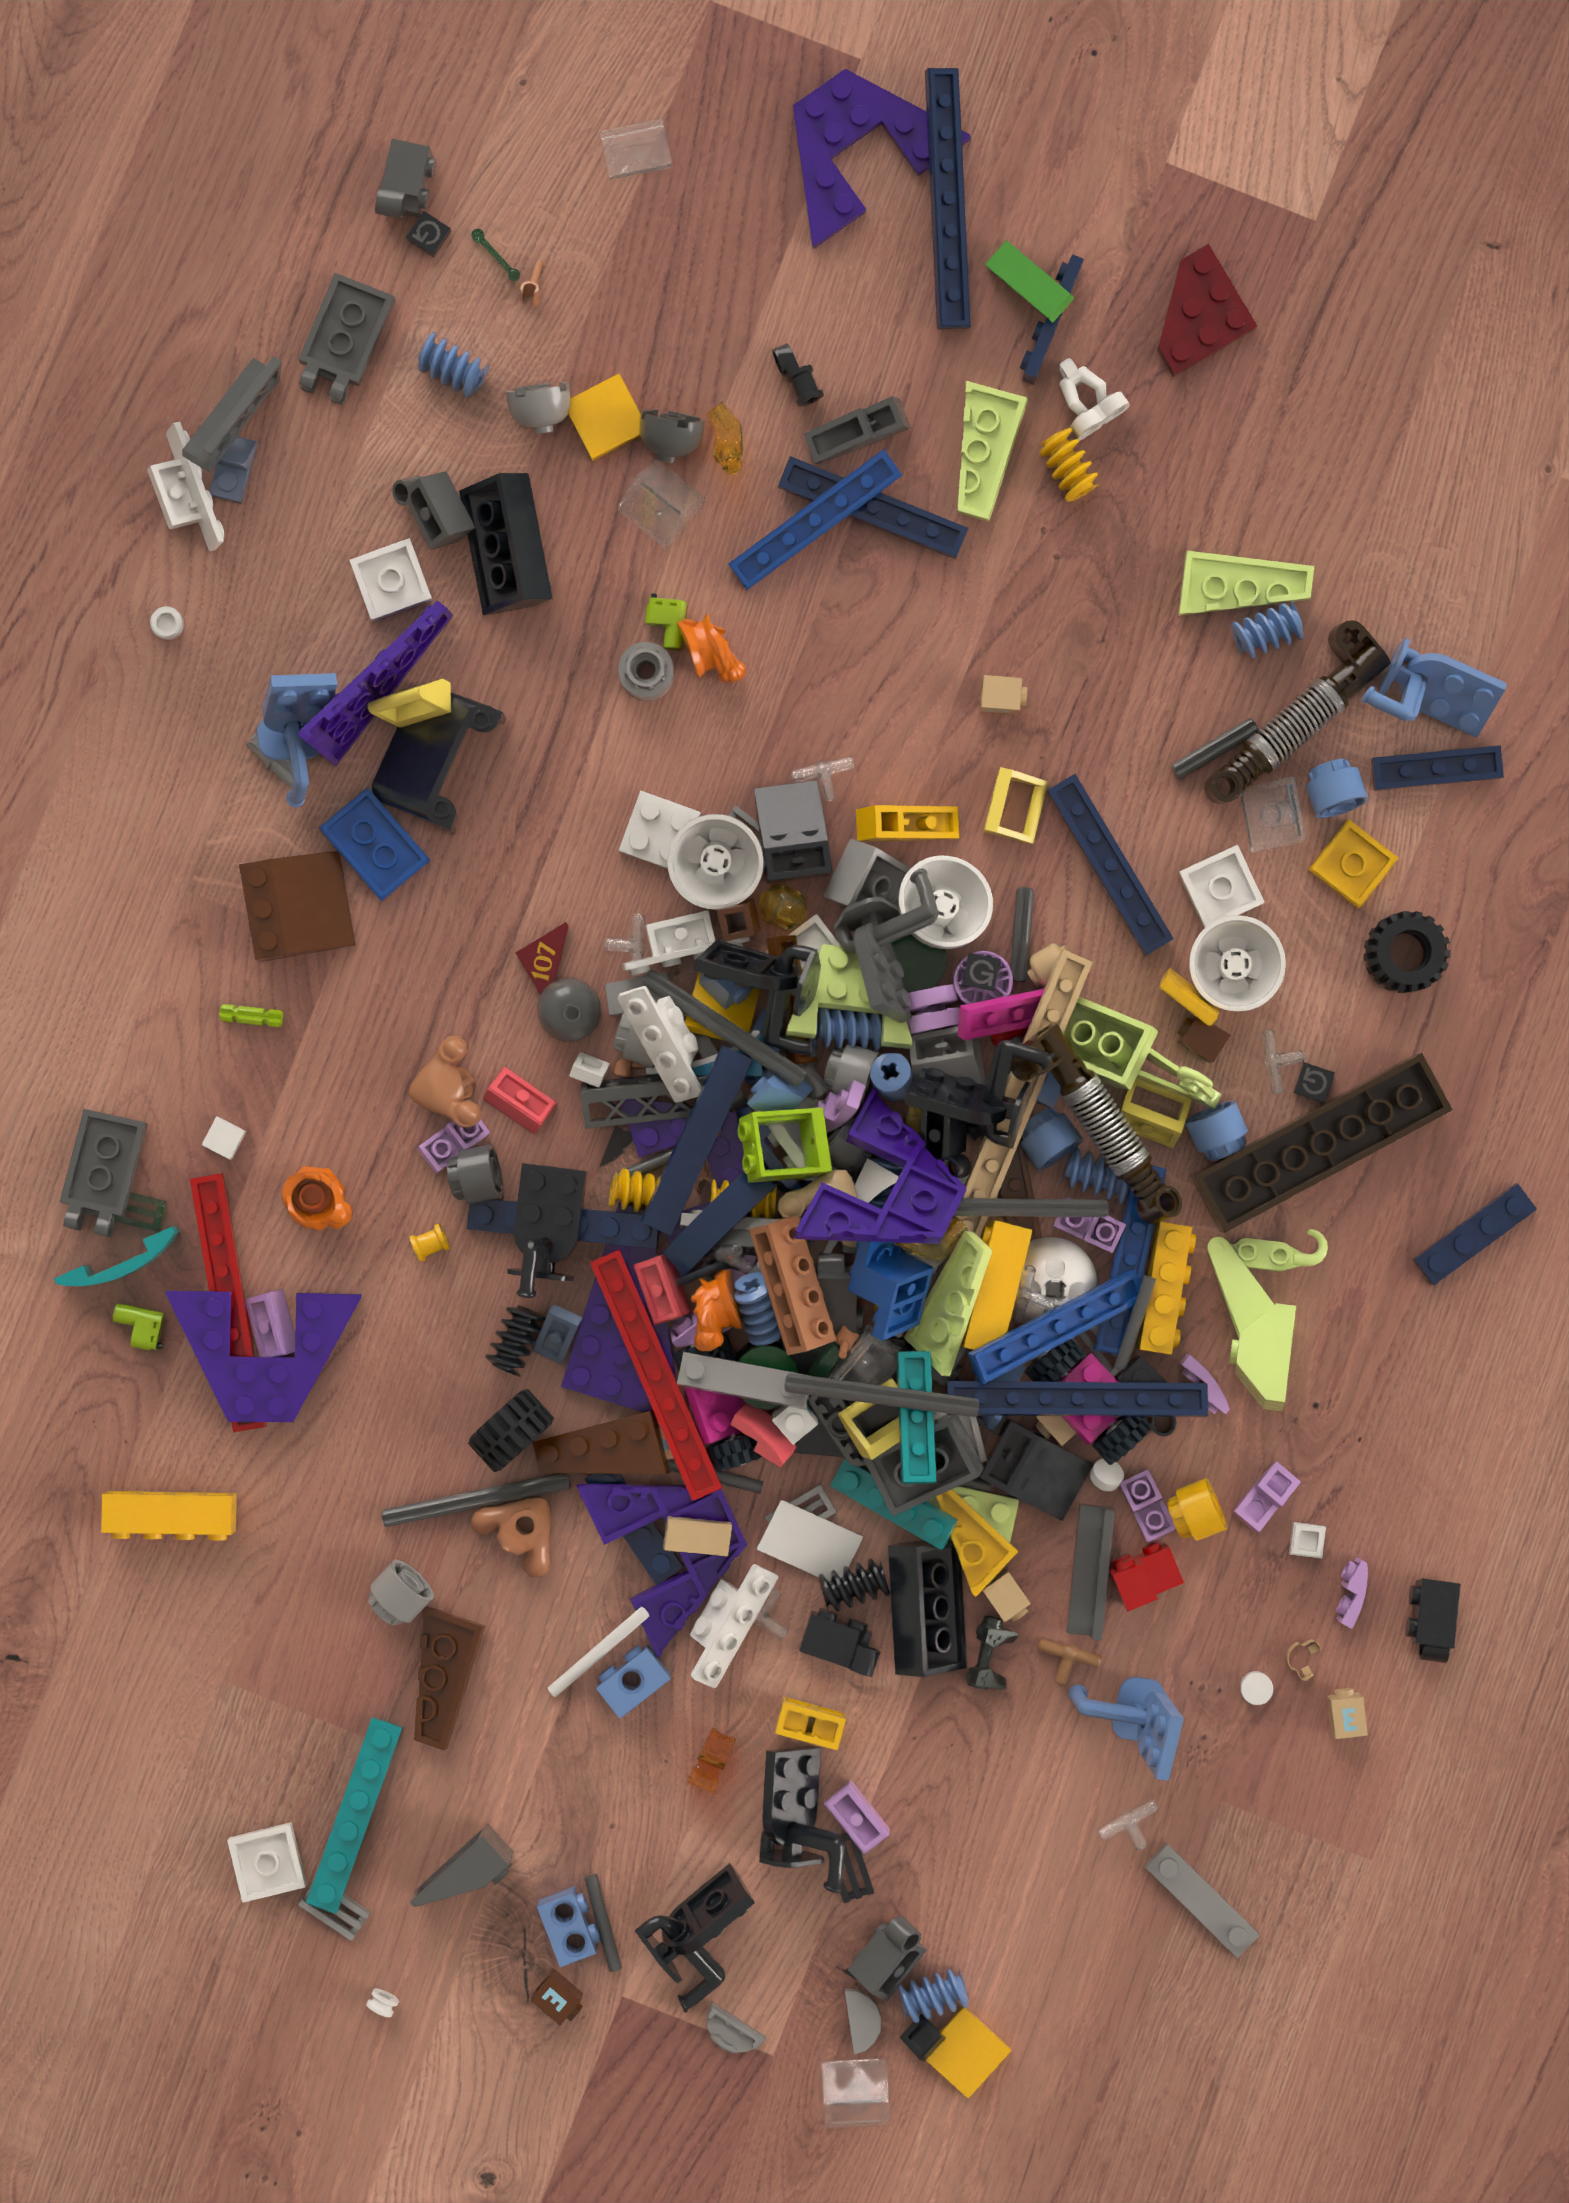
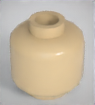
M1051 943L1031 956L1030 966L1032 969L1028 971V975L1036 987L1041 985L1044 988L1046 987L1060 950L1064 949L1070 952L1065 945L1060 947L1058 944Z

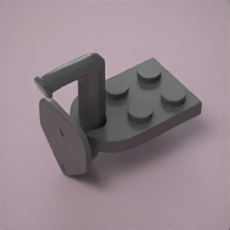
M924 868L914 871L910 876V881L915 883L919 894L920 907L900 915L898 906L884 898L871 897L846 907L834 925L840 947L846 952L857 954L870 1008L899 1023L912 1019L909 1008L911 1007V999L908 992L904 989L902 981L904 971L896 959L891 942L933 924L938 917V909L932 886L927 876V870ZM850 931H855L854 939H852Z

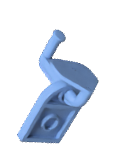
M1405 638L1402 640L1391 658V664L1387 667L1378 692L1375 691V687L1371 686L1364 694L1361 702L1368 703L1404 721L1415 720L1418 713L1421 712L1478 737L1505 692L1507 683L1442 654L1428 653L1421 655L1409 648L1410 639ZM1403 661L1408 663L1406 667L1402 665ZM1392 681L1400 683L1402 693L1400 703L1384 696Z
M336 673L272 675L269 679L262 706L263 720L256 730L260 752L268 759L290 760L293 787L287 793L286 800L290 806L295 808L304 804L309 785L306 759L315 758L320 754L297 734L335 695L338 685Z
M1130 1677L1126 1679L1119 1688L1116 1704L1087 1699L1088 1692L1082 1685H1074L1070 1688L1069 1698L1080 1714L1112 1720V1728L1117 1736L1138 1742L1139 1753L1155 1778L1169 1781L1184 1718L1157 1680L1143 1677Z

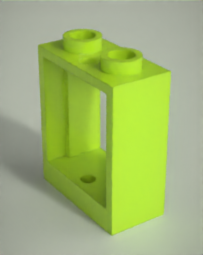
M823 1107L751 1112L739 1119L738 1137L743 1143L744 1150L742 1166L747 1174L748 1183L816 1178L832 1172ZM799 1123L805 1167L765 1170L759 1126Z

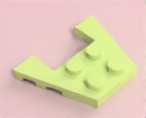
M822 945L819 951L821 971L815 998L811 1006L800 1017L792 1015L785 1032L786 1036L815 1038L818 1007L881 1014L870 1008L856 953L846 952L840 946ZM882 1014L881 1046L910 1049L912 1037L907 1021L899 1023Z

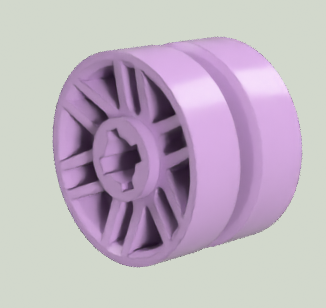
M977 951L973 953L1001 959L994 992L962 985L968 956L957 965L953 973L952 984L955 986L958 1001L962 1005L1006 997L1010 994L1013 984L1012 971L1008 963L998 954L990 951Z
M954 984L908 993L911 999L910 1012H915L912 1019L907 1021L910 1034L958 1025L959 1008H946V1005L958 1001Z

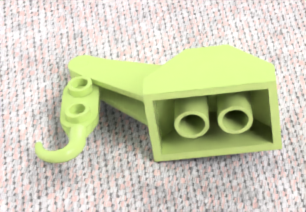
M1078 997L1064 1034L1087 1069L1094 1070L1101 1083L1114 1088L1131 1090L1136 1078L1185 1096L1208 1108H1216L1222 1094L1212 1089L1213 1082L1189 1067H1178L1151 1049L1158 1034V1031L1153 1026ZM1145 1059L1176 1077L1180 1081L1179 1085L1140 1070Z
M1307 1230V1234L1315 1237L1318 1241V1249L1313 1254L1302 1253L1283 1242L1244 1238L1236 1244H1230L1223 1237H1214L1207 1246V1254L1239 1340L1232 1339L1229 1364H1235V1375L1262 1409L1283 1411L1287 1391L1296 1306L1278 1303L1274 1305L1248 1268L1282 1272L1300 1266L1317 1265L1326 1257L1328 1251L1327 1240L1317 1230Z

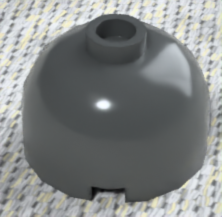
M645 409L641 411L640 436L646 448L658 454L657 460L676 463L677 457H686L697 449L703 436L705 421H700L701 418L673 411L661 413L658 416V410Z
M576 978L560 979L550 983L541 992L537 1003L538 1019L542 1028L551 1037L563 1042L579 1041L589 1036L597 1027L601 1017V1002L595 990L586 982Z

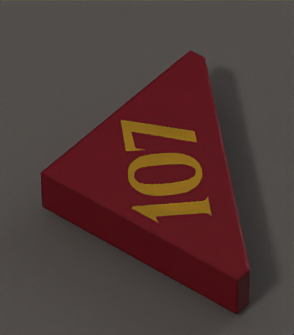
M566 922L515 952L540 995L550 983L556 980L569 929Z

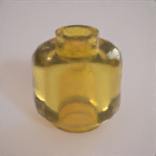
M775 884L761 894L759 899L761 918L766 923L788 931L799 926L806 918L808 909L805 897L801 892L786 885Z

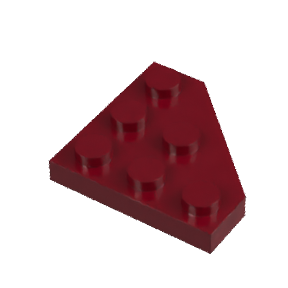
M1209 243L1181 259L1157 349L1173 377L1257 327L1256 322Z

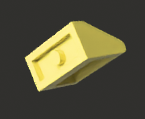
M439 679L370 701L368 703V710L371 714L397 727H404L451 713V683L445 679Z
M1000 767L983 833L1033 844L1048 781ZM1010 780L1034 786L1023 834L999 826Z
M1136 1078L1131 1090L1125 1091L1119 1112L1123 1113L1122 1117H1126L1125 1122H1129V1126L1133 1127L1132 1131L1136 1132V1135L1173 1148L1182 1134L1192 1099ZM1135 1087L1143 1088L1182 1103L1177 1119L1131 1103Z
M892 1378L881 1384V1386L898 1388V1385ZM856 1401L839 1412L838 1417L860 1455L873 1460L900 1442L899 1417L865 1438L852 1419L875 1404Z

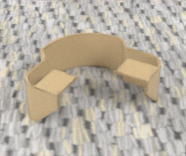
M1310 1639L1304 1643L1296 1642L1292 1644L1287 1650V1664L1291 1670L1296 1671L1299 1677L1300 1675L1295 1668H1292L1289 1664V1654L1291 1650L1299 1644L1302 1646H1306L1311 1642H1316L1313 1639ZM1317 1642L1308 1647L1311 1654L1321 1650ZM1308 1665L1301 1669L1305 1678H1301L1302 1680L1307 1681L1313 1676Z

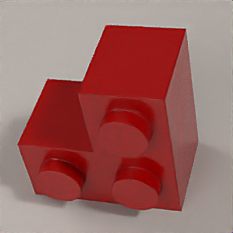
M1154 1542L1143 1547V1553L1131 1557L1130 1554H1125L1112 1560L1113 1565L1109 1567V1575L1120 1602L1127 1612L1158 1600L1156 1594L1184 1583L1171 1549L1167 1544L1160 1545V1542Z

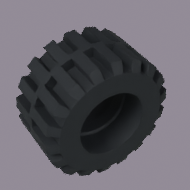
M1402 911L1378 922V925L1369 932L1370 937L1365 941L1364 948H1367V952L1363 954L1364 961H1368L1369 965L1366 969L1369 974L1373 973L1375 976L1374 981L1378 985L1383 984L1385 986L1384 989L1398 991V993H1412L1432 986V983L1437 982L1442 977L1440 975L1442 971H1446L1448 967L1446 960L1451 955V950H1447V944L1450 941L1448 936L1444 937L1442 933L1444 928L1441 924L1436 925L1434 918L1431 916L1425 917L1422 912ZM1408 933L1413 935L1420 941L1423 947L1422 963L1413 971L1401 970L1391 959L1390 946L1393 939L1399 934Z
M529 1389L522 1390L486 1421L470 1437L468 1444L493 1472L501 1471L552 1424L554 1417Z

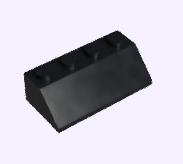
M498 473L459 490L460 499L475 526V529L467 535L483 615L529 608L553 599L529 473Z
M948 1539L942 1550L926 1541L888 1545L895 1675L927 1677L967 1668L962 1567L952 1539Z

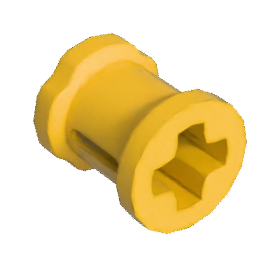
M439 1223L434 1225V1229L424 1234L409 1236L412 1247L420 1262L425 1261L426 1256L442 1249L445 1251L451 1249L446 1234Z

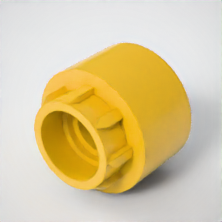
M1207 1478L1176 1489V1496L1169 1498L1167 1502L1168 1509L1181 1538L1188 1539L1194 1537L1196 1541L1227 1530L1226 1520L1220 1503Z

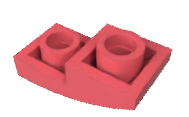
M747 1403L734 1415L730 1424L743 1434L756 1440L757 1444L754 1451L780 1468L797 1448L774 1424L772 1417L768 1413Z

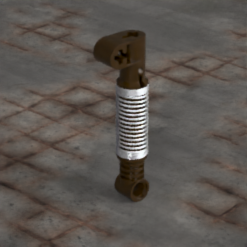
M1354 620L1345 621L1330 631L1328 637L1329 646L1342 664L1329 676H1321L1317 679V681L1310 685V689L1306 688V691L1302 692L1301 696H1297V700H1293V704L1289 703L1288 707H1284V711H1280V715L1276 714L1275 718L1271 719V722H1267V726H1263V730L1259 729L1258 733H1254L1252 737L1244 742L1240 755L1234 756V760L1231 759L1228 765L1225 764L1216 773L1209 776L1205 782L1204 789L1210 801L1217 804L1231 802L1238 798L1246 789V786H1250L1252 781H1256L1258 775L1270 774L1277 769L1280 763L1284 762V759H1288L1289 755L1292 756L1293 752L1297 751V748H1301L1302 744L1310 740V737H1314V734L1318 733L1319 729L1322 730L1323 726L1327 725V722H1331L1332 718L1335 719L1336 715L1342 713L1348 707L1349 700L1391 664L1388 655L1361 623ZM1350 632L1352 635L1349 640L1350 643L1345 644L1343 641L1346 637L1345 634ZM1362 641L1364 646L1351 656L1348 652L1355 646L1354 644ZM1220 778L1228 781L1230 785V791L1226 796L1221 795L1217 790L1216 785Z
M1057 1022L1046 1026L1024 1043L1025 1045L1041 1049L1049 1054L1054 1053L1055 1055L1046 1070H1042V1066L1014 1057L1011 1068L1012 1074L1021 1081H1028L1050 1071L1061 1087L1060 1094L1062 1098H1064L1068 1106H1071L1070 1110L1074 1111L1073 1114L1077 1116V1120H1081L1080 1124L1084 1125L1083 1129L1087 1130L1086 1134L1090 1135L1089 1138L1093 1140V1144H1097L1096 1148L1100 1149L1099 1153L1103 1154L1102 1157L1106 1159L1105 1162L1109 1163L1108 1167L1111 1168L1110 1170H1112L1118 1180L1129 1184L1128 1188L1133 1191L1134 1197H1138L1137 1211L1139 1216L1145 1222L1155 1224L1178 1215L1182 1208V1198L1179 1192L1171 1186H1166L1164 1182L1160 1183L1162 1181L1161 1177L1156 1176L1157 1171L1152 1169L1150 1152H1148L1146 1146H1141L1142 1141H1138L1139 1137L1135 1136L1136 1132L1132 1131L1133 1127L1129 1126V1122H1125L1126 1117H1122L1123 1113L1119 1112L1120 1108L1116 1107L1117 1103H1112L1113 1098H1109L1110 1094L1106 1093L1107 1089H1102L1104 1084H1100L1101 1080L1097 1077L1094 1070L1087 1069Z

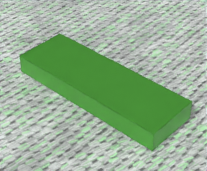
M1007 240L985 264L989 270L1052 323L1074 300V297Z

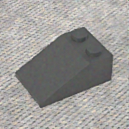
M946 1414L934 1420L935 1483L902 1484L900 1442L873 1460L863 1458L892 1517L979 1477L982 1473L984 1466L958 1415Z
M487 1824L416 1889L410 1903L413 1907L484 1888L491 1881L496 1885L509 1873L508 1869L512 1866L510 1861L514 1852L493 1828Z

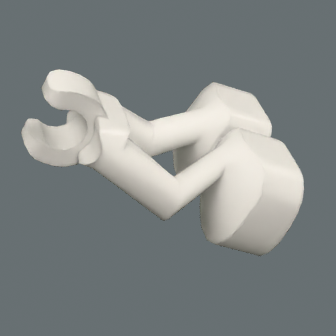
M1070 358L1061 362L1059 372L1064 379L1060 381L1059 386L1069 408L1078 415L1070 428L1072 427V432L1079 441L1098 430L1102 424H1107L1129 408L1130 404L1121 391L1107 396L1106 382L1087 369V367L1083 366L1077 369ZM1081 383L1088 385L1096 391L1097 405L1092 409L1088 410L1079 400L1076 387Z

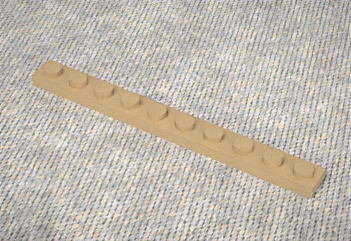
M1064 949L1060 950L1022 1044L1054 1022H1057L1063 1033L1065 1032L1092 966V961ZM1010 1072L1005 1096L1017 1099L1026 1081L1017 1079ZM1047 1073L1027 1081L1031 1082V1089L1013 1149L997 1145L984 1136L964 1184L967 1189L963 1198L997 1197ZM1005 1118L1004 1121L998 1123L997 1130L1008 1132L1010 1120ZM954 1216L938 1249L952 1254L964 1231L974 1232L980 1238L989 1216Z

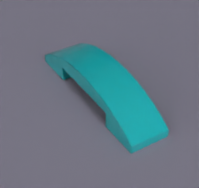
M173 1226L143 1239L147 1252L95 1275L90 1265H83L54 1278V1281L57 1285L90 1286L111 1282L131 1275L149 1265L165 1252L179 1235L180 1230L178 1226Z

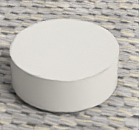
M165 606L154 611L150 619V626L152 631L161 639L172 640L182 633L184 620L176 609Z
M1103 1458L1097 1460L1090 1471L1092 1483L1103 1491L1116 1490L1124 1478V1472L1117 1462L1109 1465Z
M1252 1671L1242 1678L1240 1692L1247 1702L1253 1705H1261L1271 1698L1273 1684L1266 1674Z

